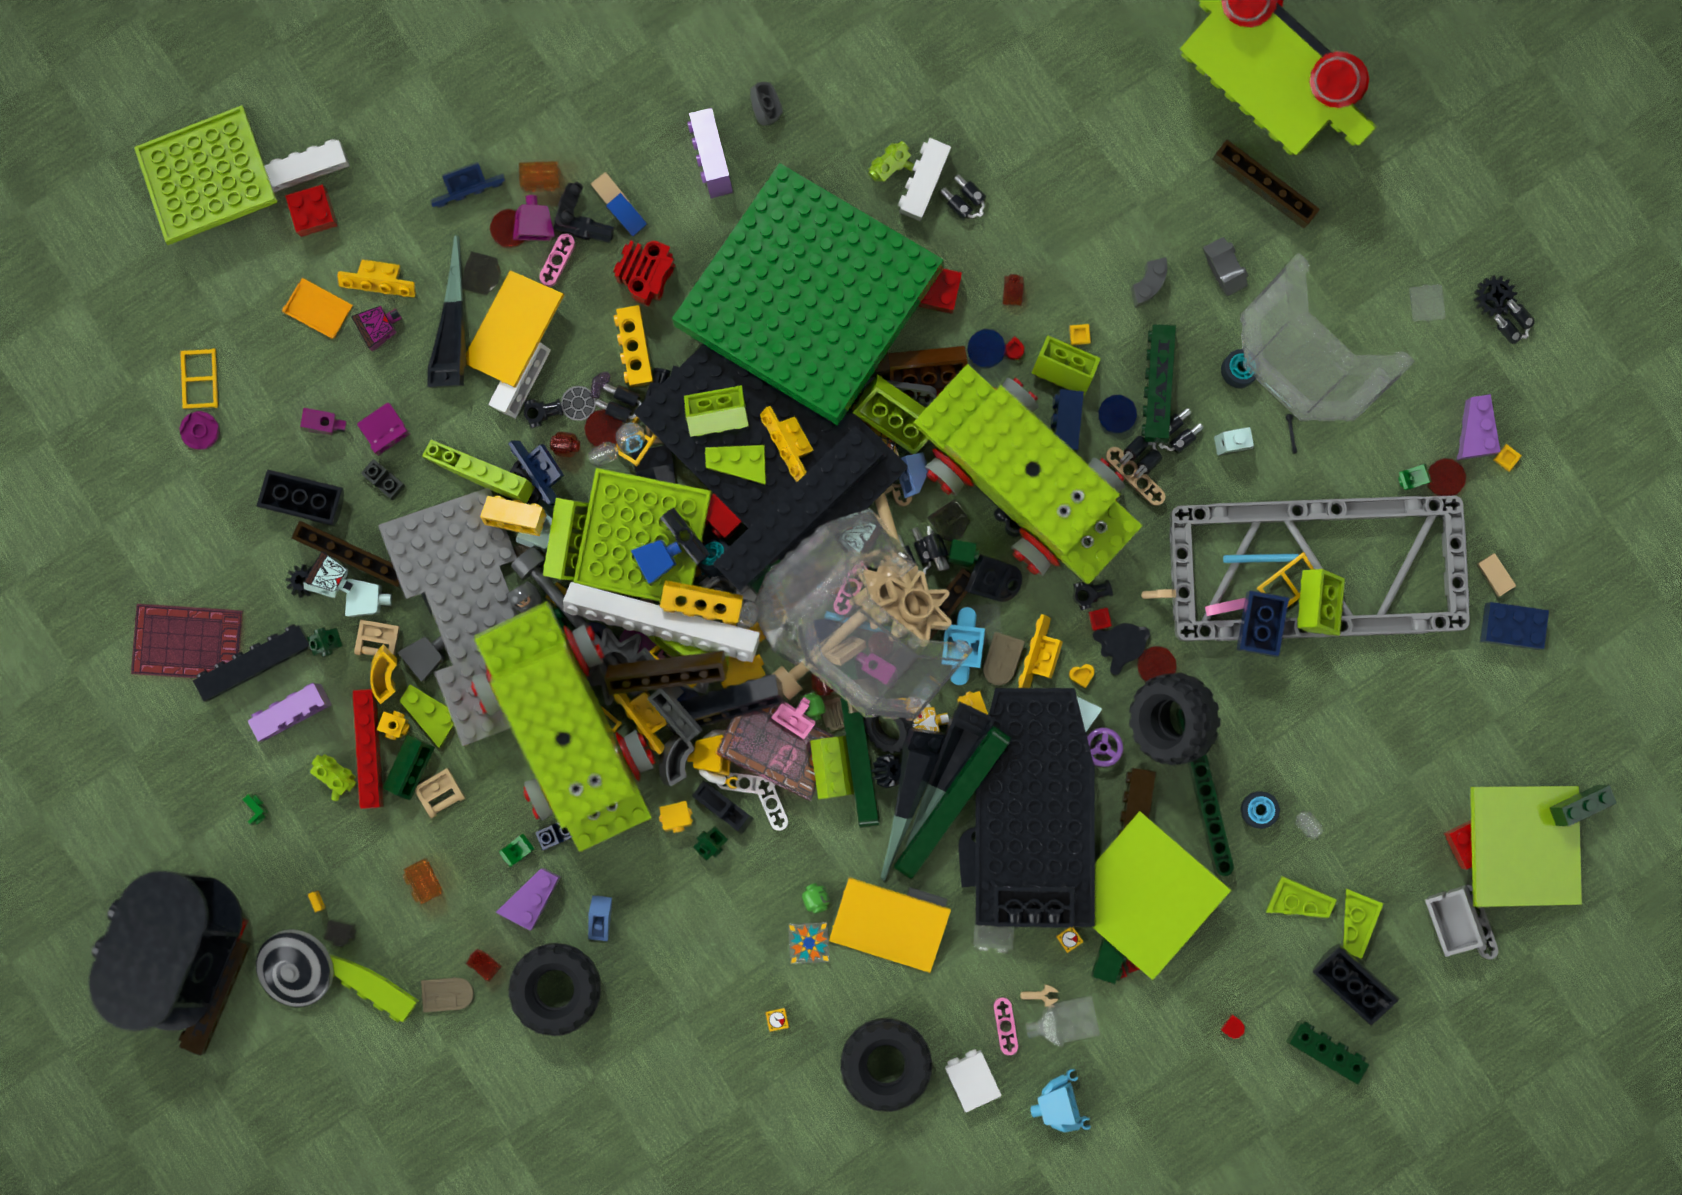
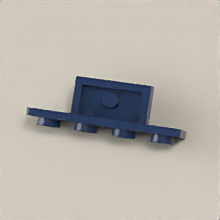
M479 162L443 174L442 178L448 193L431 199L432 207L437 206L440 208L446 206L448 201L454 199L456 201L466 198V195L474 193V195L480 194L487 187H499L503 185L502 182L506 181L505 176L500 174L485 180Z
M511 440L508 443L511 447V452L519 459L522 469L528 473L532 479V484L542 494L543 501L548 505H555V500L558 497L551 487L565 475L546 446L540 444L529 454L521 441Z

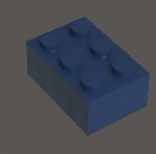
M1060 389L1058 394H1055V397H1053L1052 409H1055V414L1053 413V416H1051L1050 428H1054L1053 433L1076 453L1079 446L1084 392Z
M1255 591L1246 592L1236 650L1278 657L1289 598Z
M1494 602L1485 603L1480 642L1543 650L1545 648L1549 610Z

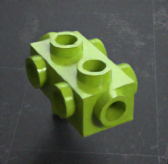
M903 141L890 144L885 149V154L877 157L871 163L872 166L868 169L869 176L874 181L885 182L896 170L900 171L903 167L913 171L915 164L907 161L911 156L908 152V146Z
M326 754L322 757L317 755L311 763L313 768L310 773L325 783L330 789H333L331 797L333 801H339L340 795L342 796L347 790L350 792L357 783L354 781L356 776L353 775L352 771L339 765L333 757Z

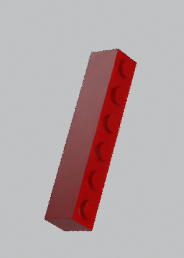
M372 689L354 690L353 708L360 809L384 807L379 731L377 730L379 725L377 699Z

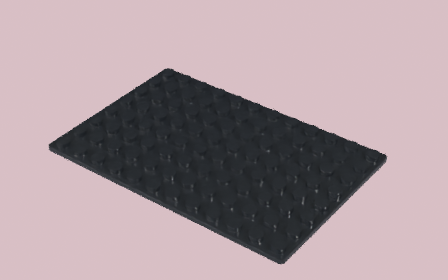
M703 344L636 408L634 413L748 529L797 483L794 477L791 476L785 461L781 458L780 452L772 441L769 431L762 423L760 413L766 407L771 406L779 422L796 417L813 448L810 454L799 458L806 472L855 426L883 453L884 458L779 558L795 576H799L907 470L908 466L858 416L853 414L850 408L839 425H836ZM742 385L749 426L741 429L725 430L720 433L714 432L690 437L684 396ZM765 446L766 485L706 468L705 448Z

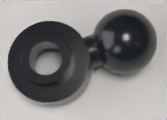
M997 508L994 512V517L997 521L1006 523V533L1013 537L1020 536V527Z

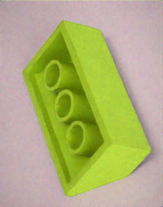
M877 375L865 388L853 410V414L912 454H916L929 440L913 425V422L926 408Z
M556 498L543 576L562 580H574L589 503Z

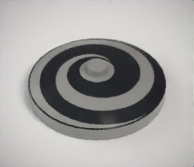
M299 930L280 931L266 940L257 954L256 972L259 982L264 990L281 1004L291 1007L309 1006L321 999L331 986L333 980L331 957L324 945L306 932Z

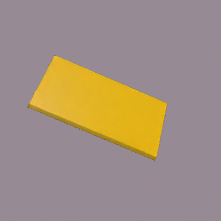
M510 270L466 352V365L516 388L564 294Z
M849 877L846 888L843 891L844 894L834 925L832 926L833 929L829 941L930 973L951 909Z

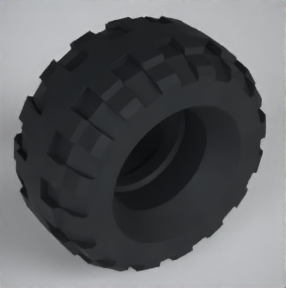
M1170 673L1151 678L1138 689L1133 697L1135 701L1130 704L1129 713H1131V719L1129 720V727L1133 730L1134 735L1132 737L1135 743L1140 744V750L1145 755L1151 756L1153 760L1161 764L1181 765L1198 760V758L1210 751L1209 749L1218 737L1217 728L1221 726V718H1218L1217 710H1220L1218 702H1214L1212 698L1214 694L1208 687L1203 686V682L1196 677L1187 676L1185 673ZM1173 702H1176L1182 708L1185 715L1186 726L1182 735L1175 731L1170 722L1169 713Z
M545 944L529 951L517 963L509 980L508 993L514 1014L523 1025L542 1035L561 1036L579 1029L593 1016L601 996V980L593 961L578 948L567 944ZM548 971H562L573 981V997L569 1003L562 1007L554 1008L547 1006L538 996V982Z
M892 1018L871 1020L857 1028L845 1043L841 1055L842 1079L849 1093L863 1106L880 1112L898 1111L913 1104L926 1090L932 1072L930 1050L922 1035L908 1023ZM884 1045L897 1048L905 1060V1068L902 1075L897 1080L889 1083L879 1082L874 1079L867 1067L871 1052L877 1047Z

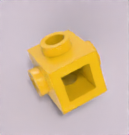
M383 711L377 730L384 732V737L396 740L397 737L402 738L403 735H407L410 727L408 724L409 720L404 718L405 714L394 711L392 714Z

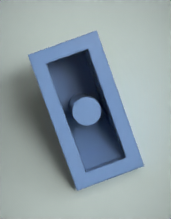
M923 452L901 458L908 466L907 470L899 477L905 498L918 494L925 481L928 471L925 469L927 462Z
M592 895L589 909L588 939L608 941L612 912L611 897Z

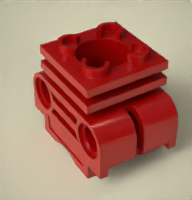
M630 240L629 245L625 244L621 253L624 256L621 262L616 263L613 272L619 284L623 282L628 287L635 301L648 307L653 299L661 301L665 284L676 268V265L673 263V254L669 253L670 246L658 241L648 242L644 249L639 243L636 246L632 240ZM654 252H659L657 256H651ZM638 287H643L641 291H635Z

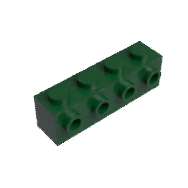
M1304 1021L1303 1024L1297 1022L1286 1042L1358 1085L1370 1065L1365 1062L1366 1057L1358 1052H1355L1353 1055L1348 1052L1349 1047L1341 1042H1338V1044L1330 1041L1332 1037L1323 1031L1320 1034L1313 1031L1315 1027Z

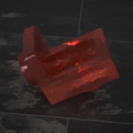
M1017 274L1004 276L1002 304L1022 306L1023 277Z
M476 949L471 953L466 962L468 967L473 968L489 982L502 967L487 952Z

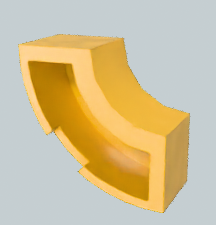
M384 644L374 655L370 670L371 688L380 704L396 692L391 674L397 666V658Z

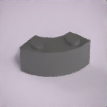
M1222 237L1203 247L1208 264L1227 296L1248 286L1246 279L1248 273L1238 263L1234 254L1236 250L1231 242L1228 243Z
M1166 257L1148 261L1145 265L1143 279L1131 287L1135 308L1149 302L1162 287L1167 274Z
M673 734L668 739L659 759V773L662 783L670 787L687 777L685 762L689 754L694 751L691 742L689 741L686 744L678 734Z

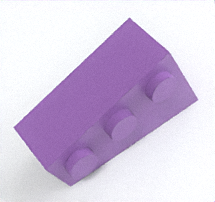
M1491 394L1467 399L1465 401L1457 460L1495 455L1501 452Z
M541 868L496 913L530 931L533 930L561 877L545 868Z

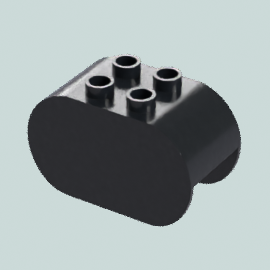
M172 871L146 873L130 883L122 893L121 898L116 899L108 910L107 917L111 922L105 936H101L95 942L92 949V957L95 960L89 974L90 996L94 1007L101 1017L120 1029L141 1031L156 1027L162 1030H182L199 1022L209 1009L242 928V909L233 891L216 878Z

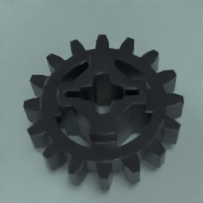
M1495 275L1490 277V280L1485 278L1483 283L1477 285L1480 290L1474 291V294L1478 295L1474 301L1479 302V305L1476 307L1477 309H1483L1481 314L1488 312V317L1491 318L1494 314L1501 315L1502 313L1505 316L1508 314V310L1511 311L1507 303L1502 308L1503 301L1506 299L1507 302L1511 299L1515 303L1517 302L1513 297L1518 293L1512 291L1515 285H1508L1509 279L1504 282L1503 276L1498 277L1496 280ZM1489 286V292L1484 294L1485 289ZM1494 294L1495 296H1498L1499 299H1496L1495 297L1493 298L1492 295Z

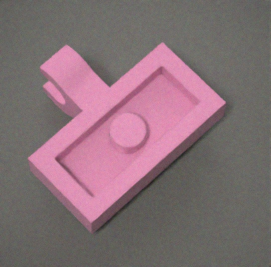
M803 697L796 709L786 702L780 704L771 717L803 739H805L815 725L814 720L803 714L810 703V700Z

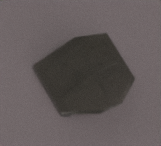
M472 251L464 268L462 289L487 296L498 284L501 275L497 258Z
M955 499L927 517L940 537L951 542L953 539L959 540L963 537L966 527L970 522V519Z

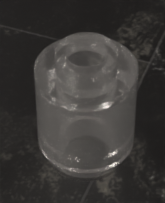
M607 441L591 449V452L588 453L589 461L595 467L607 464L617 459L618 448L614 443Z
M1303 810L1295 817L1297 819L1295 822L1296 826L1311 840L1317 838L1324 831L1321 828L1322 824L1310 811L1305 812Z

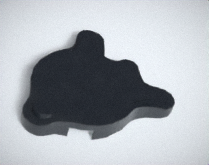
M1122 623L1109 631L1096 630L1092 636L1095 641L1101 644V656L1112 657L1110 672L1113 675H1118L1127 662L1134 661L1141 656L1145 649L1146 641L1150 637V631L1147 627Z

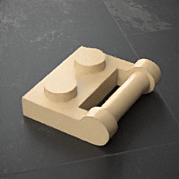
M360 619L354 654L372 656L376 654L378 648L363 646V642L366 640L389 644V650L396 655L400 626Z
M449 768L417 785L415 790L431 819L437 816L436 813L453 803L466 799ZM453 789L455 794L435 806H431L430 801Z

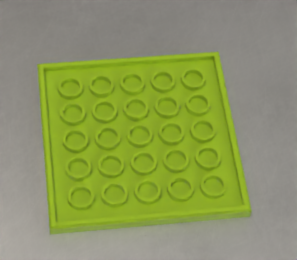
M243 105L134 147L167 245L278 203Z
M596 468L573 582L596 589L660 602L665 580L693 585L697 564L679 542L678 544L682 552L673 556L677 565L653 584H649L631 550L659 540H664L667 546L677 541L676 537L660 518L673 507L702 542L712 491ZM687 530L683 531L681 539L684 542L688 541L690 533ZM678 596L676 598V600L679 603H685L687 601V599L684 596Z

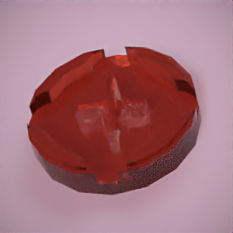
M513 209L501 210L494 215L490 224L492 238L498 245L504 248L518 247L525 241L513 240L516 210Z
M605 409L597 410L590 414L584 427L585 435L589 442L603 449L616 445L624 431L623 422L606 415Z
M1444 458L1438 460L1428 469L1432 482L1427 485L1432 493L1437 496L1457 495L1466 483L1464 468L1453 459Z
M1160 646L1144 650L1137 662L1138 673L1145 682L1163 674L1175 673L1177 668L1176 659L1167 648Z

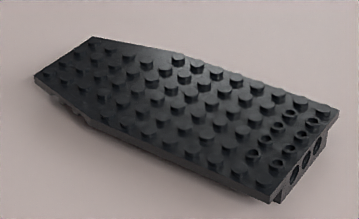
M995 688L989 715L996 718L993 726L1010 736L1011 739L976 789V926L1095 927V766L1075 688Z

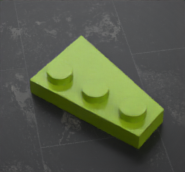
M764 445L705 448L707 469L766 485Z
M409 684L400 702L437 747L441 748L454 726L446 705Z
M1281 875L1266 908V913L1275 912L1329 918L1337 900L1334 897Z
M1346 889L1343 947L1351 955L1362 959L1383 903Z

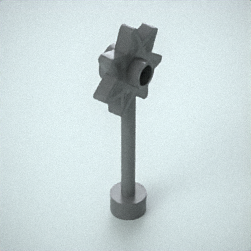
M535 546L529 548L511 564V567L522 580L531 575L576 629L583 624L587 627L590 626L582 616L570 615L564 611L563 600L565 596L548 576H543V570L540 567L545 563V557ZM605 628L602 640L594 631L596 636L594 642L596 645L600 644L604 652L603 663L592 666L589 670L590 676L587 678L591 687L602 686L605 703L612 705L615 699L613 695H609L605 682L608 665L630 663V660L639 652L642 637L639 634H635L620 643L609 628ZM643 691L629 692V693L632 694V695H634V696H638V695L641 694Z

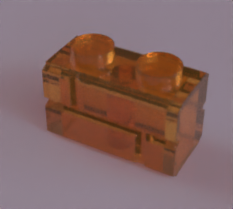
M558 161L519 163V184L521 189H525V192H535L537 188H544V191H555L556 188H560V165Z
M427 858L403 869L405 872L403 878L407 885L411 884L414 890L411 894L416 903L419 902L421 905L444 894Z

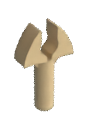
M1176 589L1142 592L1143 599L1176 597Z
M1044 984L1045 989L1042 991L1021 992L1020 997L1022 1000L1042 999L1045 1002L1044 1006L1047 1007L1057 1002L1058 998L1049 999L1045 995L1049 992L1058 991L1052 986Z

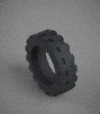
M889 700L879 701L868 709L864 716L866 718L864 720L866 734H869L870 741L874 742L875 746L878 749L881 748L884 752H900L903 749L909 728L915 727H913L914 721L910 719L909 712L905 711L901 704L898 705L893 700L891 702ZM880 714L888 715L895 721L900 732L899 739L891 738L884 732L879 721Z

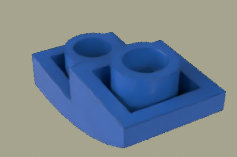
M621 193L606 205L632 237L647 225L645 220Z

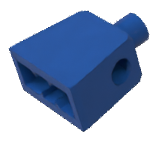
M659 540L633 549L631 552L648 583L653 584L677 565L673 556L681 553L682 549L677 541L667 546L664 540Z

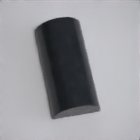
M267 469L256 507L335 526L343 506L344 489Z
M1339 943L1323 955L1312 971L1371 1026L1399 1001V998Z

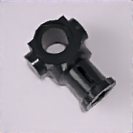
M535 399L524 402V416L529 422L531 429L541 427L542 422L547 421L548 417L555 415L563 416L560 399L544 404V402L537 403ZM532 409L538 411V416L535 419L528 417V412Z
M1108 579L1104 583L1093 585V583L1086 585L1083 582L1073 584V600L1078 604L1081 611L1092 608L1091 604L1098 602V598L1108 595L1110 597L1113 596L1112 587ZM1079 591L1087 593L1088 598L1086 601L1078 599Z

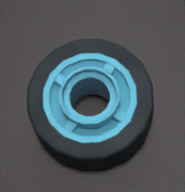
M1257 791L1250 793L1244 798L1240 811L1242 818L1248 825L1264 829L1272 826L1277 821L1280 807L1273 795L1268 792ZM1261 804L1264 806L1265 811L1259 816L1256 813V807Z

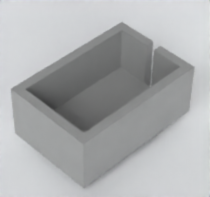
M1467 885L1451 889L1447 893L1445 891L1431 895L1425 900L1445 957L1485 945L1487 940L1476 909L1473 907V901Z

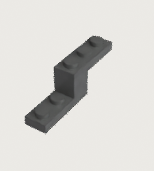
M644 648L630 660V663L654 660L655 658ZM679 686L654 689L655 692L647 699L687 744L703 729L677 701L684 691Z

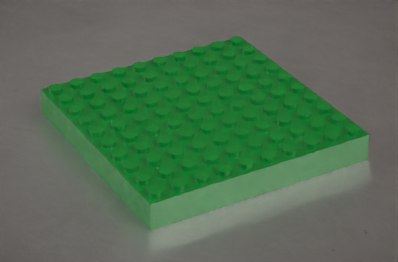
M779 163L672 317L674 327L834 424L839 425L943 270L944 259Z

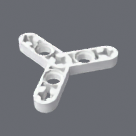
M783 746L778 753L784 756L783 750L788 751L792 749V746ZM793 748L791 753L793 757L787 761L788 765L786 767L781 762L776 761L778 757L780 759L783 758L776 754L769 765L778 764L785 773L796 758V750ZM729 773L728 779L733 776H738L737 779L739 781L743 777L748 778L750 786L747 789L741 788L739 781H736V789H730L728 784L726 786L717 784L719 788L724 790L758 794L772 828L781 831L787 827L788 818L775 790V785L778 782L766 777L765 774L755 776ZM761 780L769 782L770 785L767 789L769 792L773 790L774 795L762 798V794H765L764 789H759ZM769 798L776 799L777 807L775 809L767 808L766 801ZM780 808L782 813H778L779 818L785 819V822L782 823L783 827L775 826V815L770 817L769 813L776 812Z

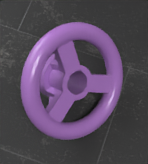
M1098 728L1087 736L1090 747L1092 739L1102 734V740L1097 741L1095 748L1090 750L1093 763L1099 767H1109L1121 758L1123 742L1114 730ZM1108 735H1111L1116 740L1117 753L1111 749ZM1101 744H1105L1107 746V749L1105 751H1102L1100 749ZM1108 754L1112 757V759L1108 761H1100L1097 760L1093 755Z

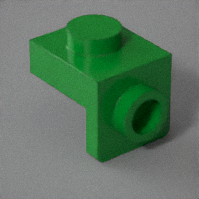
M1426 464L1399 472L1398 481L1400 486L1404 487V490H1410L1432 482Z
M247 794L242 800L255 813L247 823L249 825H254L255 823L258 825L266 818L265 814L268 810L262 805L264 802L258 795Z
M521 834L506 847L502 848L499 853L504 862L511 867L535 848L526 836Z

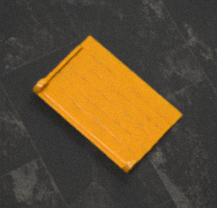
M302 278L289 301L283 307L282 312L334 339L353 305Z

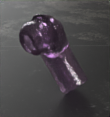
M604 371L592 379L590 397L600 398L601 388L610 382L611 375L608 372Z

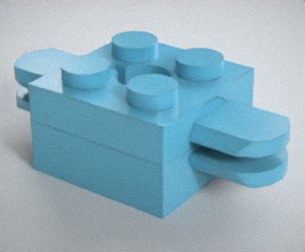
M964 607L958 612L957 625H950L944 634L941 663L951 665L950 679L956 685L967 683L970 667L981 669L986 630L975 628L977 615L969 607Z

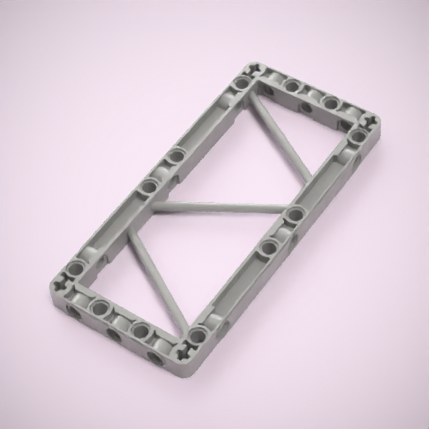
M1406 496L1177 506L1170 513L1169 532L1172 590L1176 589V597L1172 598L1175 636L1180 641H1236L1239 637L1241 620L1210 621L1212 616H1207L1206 612L1201 621H1196L1191 526L1210 525L1213 523H1252L1236 555H1244L1261 523L1284 522L1313 568L1323 569L1294 522L1315 519L1330 521L1404 518L1407 516L1427 518L1377 615L1353 616L1343 600L1342 613L1344 616L1341 617V621L1345 624V630L1343 632L1340 631V636L1307 631L1301 633L1297 628V618H1286L1282 639L1423 634L1465 630L1469 626L1470 620L1463 501L1458 496ZM1430 501L1436 504L1437 508L1435 511L1430 510ZM1451 502L1456 506L1455 508H1452L1451 506L1443 508L1444 505L1449 504ZM1332 505L1339 507L1338 515L1332 513ZM1293 506L1299 507L1301 511L1300 516H1295L1292 513ZM1195 510L1203 512L1204 517L1202 520L1195 517ZM1180 511V514L1189 513V516H1184L1179 520V517H1175V514ZM1441 516L1443 518L1442 552L1443 557H1445L1444 589L1445 596H1447L1448 611L1439 613L1386 614L1435 518ZM1452 539L1458 542L1457 549L1451 547L1450 542ZM1178 549L1186 552L1185 559L1177 557ZM1240 563L1230 564L1210 605L1220 603ZM1454 578L1460 581L1459 588L1453 586L1452 581ZM1180 588L1187 590V598L1184 599L1179 596ZM1436 618L1442 620L1443 625L1441 628L1435 625ZM1458 619L1462 621L1460 625L1450 624V621ZM1195 626L1194 633H1190L1186 637L1180 632L1184 627L1187 631L1194 630ZM1202 626H1205L1209 629V635L1207 637H1204L1200 634V628Z

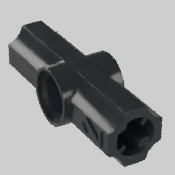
M573 217L569 226H559L554 222V230L573 234L580 239H593L611 244L615 229L613 226L595 222L588 217Z
M674 507L660 517L676 537L677 542L683 546L697 565L710 555V552L695 535L694 530L688 526ZM685 530L690 533V539L686 542L681 539V533Z

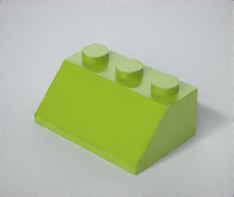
M1047 335L1031 373L1057 386L1073 391H1083V396H1085L1101 358Z
M742 385L684 396L690 437L714 432L720 433L725 430L741 429L749 426Z
M1324 569L1302 571L1297 628L1311 633L1340 636L1345 578Z
M846 736L811 740L810 745L818 799L854 794Z

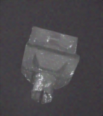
M1092 996L1049 1005L1041 1014L1040 1020L1025 1023L1028 1039L1044 1036L1045 1039L1059 1047L1063 1046L1065 1042L1100 1035Z

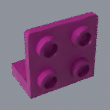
M390 403L384 404L357 423L370 443L371 449L378 456L411 434Z

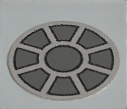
M574 386L564 393L561 407L568 418L577 421L585 420L594 412L596 399L588 388Z

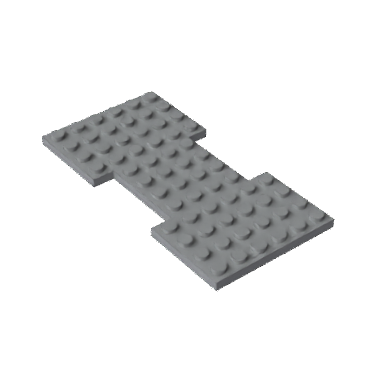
M487 488L378 525L405 598L409 599L425 593L451 660L452 666L438 670L434 674L462 746L512 728L503 709L491 716L488 713L484 714L479 704L481 703L479 696H475L471 689L472 677L486 673V663L474 641V636L518 615L517 610L511 605L506 595L509 593L500 569V566L514 562L517 559L506 529L485 525L480 517L487 496L493 497L491 490Z

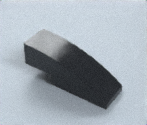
M704 780L692 795V797L741 834H743L754 819Z

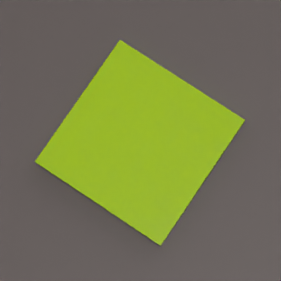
M1579 786L1470 787L1473 907L1582 905L1580 821L1571 826H1556L1549 807L1579 794Z
M1139 811L1095 862V927L1093 928L1148 977L1154 980L1228 895L1231 889Z

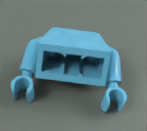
M1070 1069L1066 1072V1075H1061L1051 1080L1042 1089V1095L1038 1097L1039 1104L1031 1106V1114L1034 1118L1042 1116L1045 1125H1051L1052 1128L1062 1132L1079 1130L1080 1127L1085 1130L1091 1128L1090 1125L1083 1126L1084 1121L1090 1120V1118L1086 1116L1080 1117L1072 1085L1068 1083V1081H1076L1078 1079V1076L1073 1079L1070 1078V1073L1075 1071V1069Z

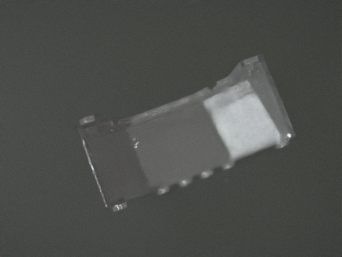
M1298 253L1240 314L1244 368L1300 421H1355L1415 361L1407 353L1401 351L1396 352L1393 356L1354 355L1308 312L1306 273L1309 270V263Z
M871 508L818 527L811 537L804 539L797 549L789 552L784 560L772 566L765 575L751 610L773 652L796 666L808 657L811 652L806 646L794 640L797 634L795 628L801 625L803 618L839 587L854 575L865 572V568L872 566L874 569L885 565L900 577H903L916 566V563L879 515Z
M851 548L792 618L793 625L797 627L798 631L796 636L799 647L803 650L804 657L802 659L804 666L865 717H874L875 715L886 719L902 717L914 721L966 660L973 649L961 640H956L954 643L920 640L870 598L861 567L863 565V558Z

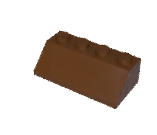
M965 346L888 353L890 364L889 378L891 381L932 386L936 389L937 394H940L968 364ZM911 390L904 391L908 396L914 395V392Z

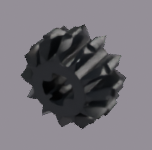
M302 564L301 569L298 566H294L295 573L290 570L288 571V574L292 577L286 578L285 581L291 582V584L287 585V589H293L292 595L298 593V596L303 598L305 593L308 597L311 596V592L304 589V585L299 584V581H301V577L307 578L312 567L307 569V566Z
M887 754L879 756L877 761L873 763L874 769L871 771L874 772L873 779L877 780V785L883 788L899 785L902 764L899 763V757Z

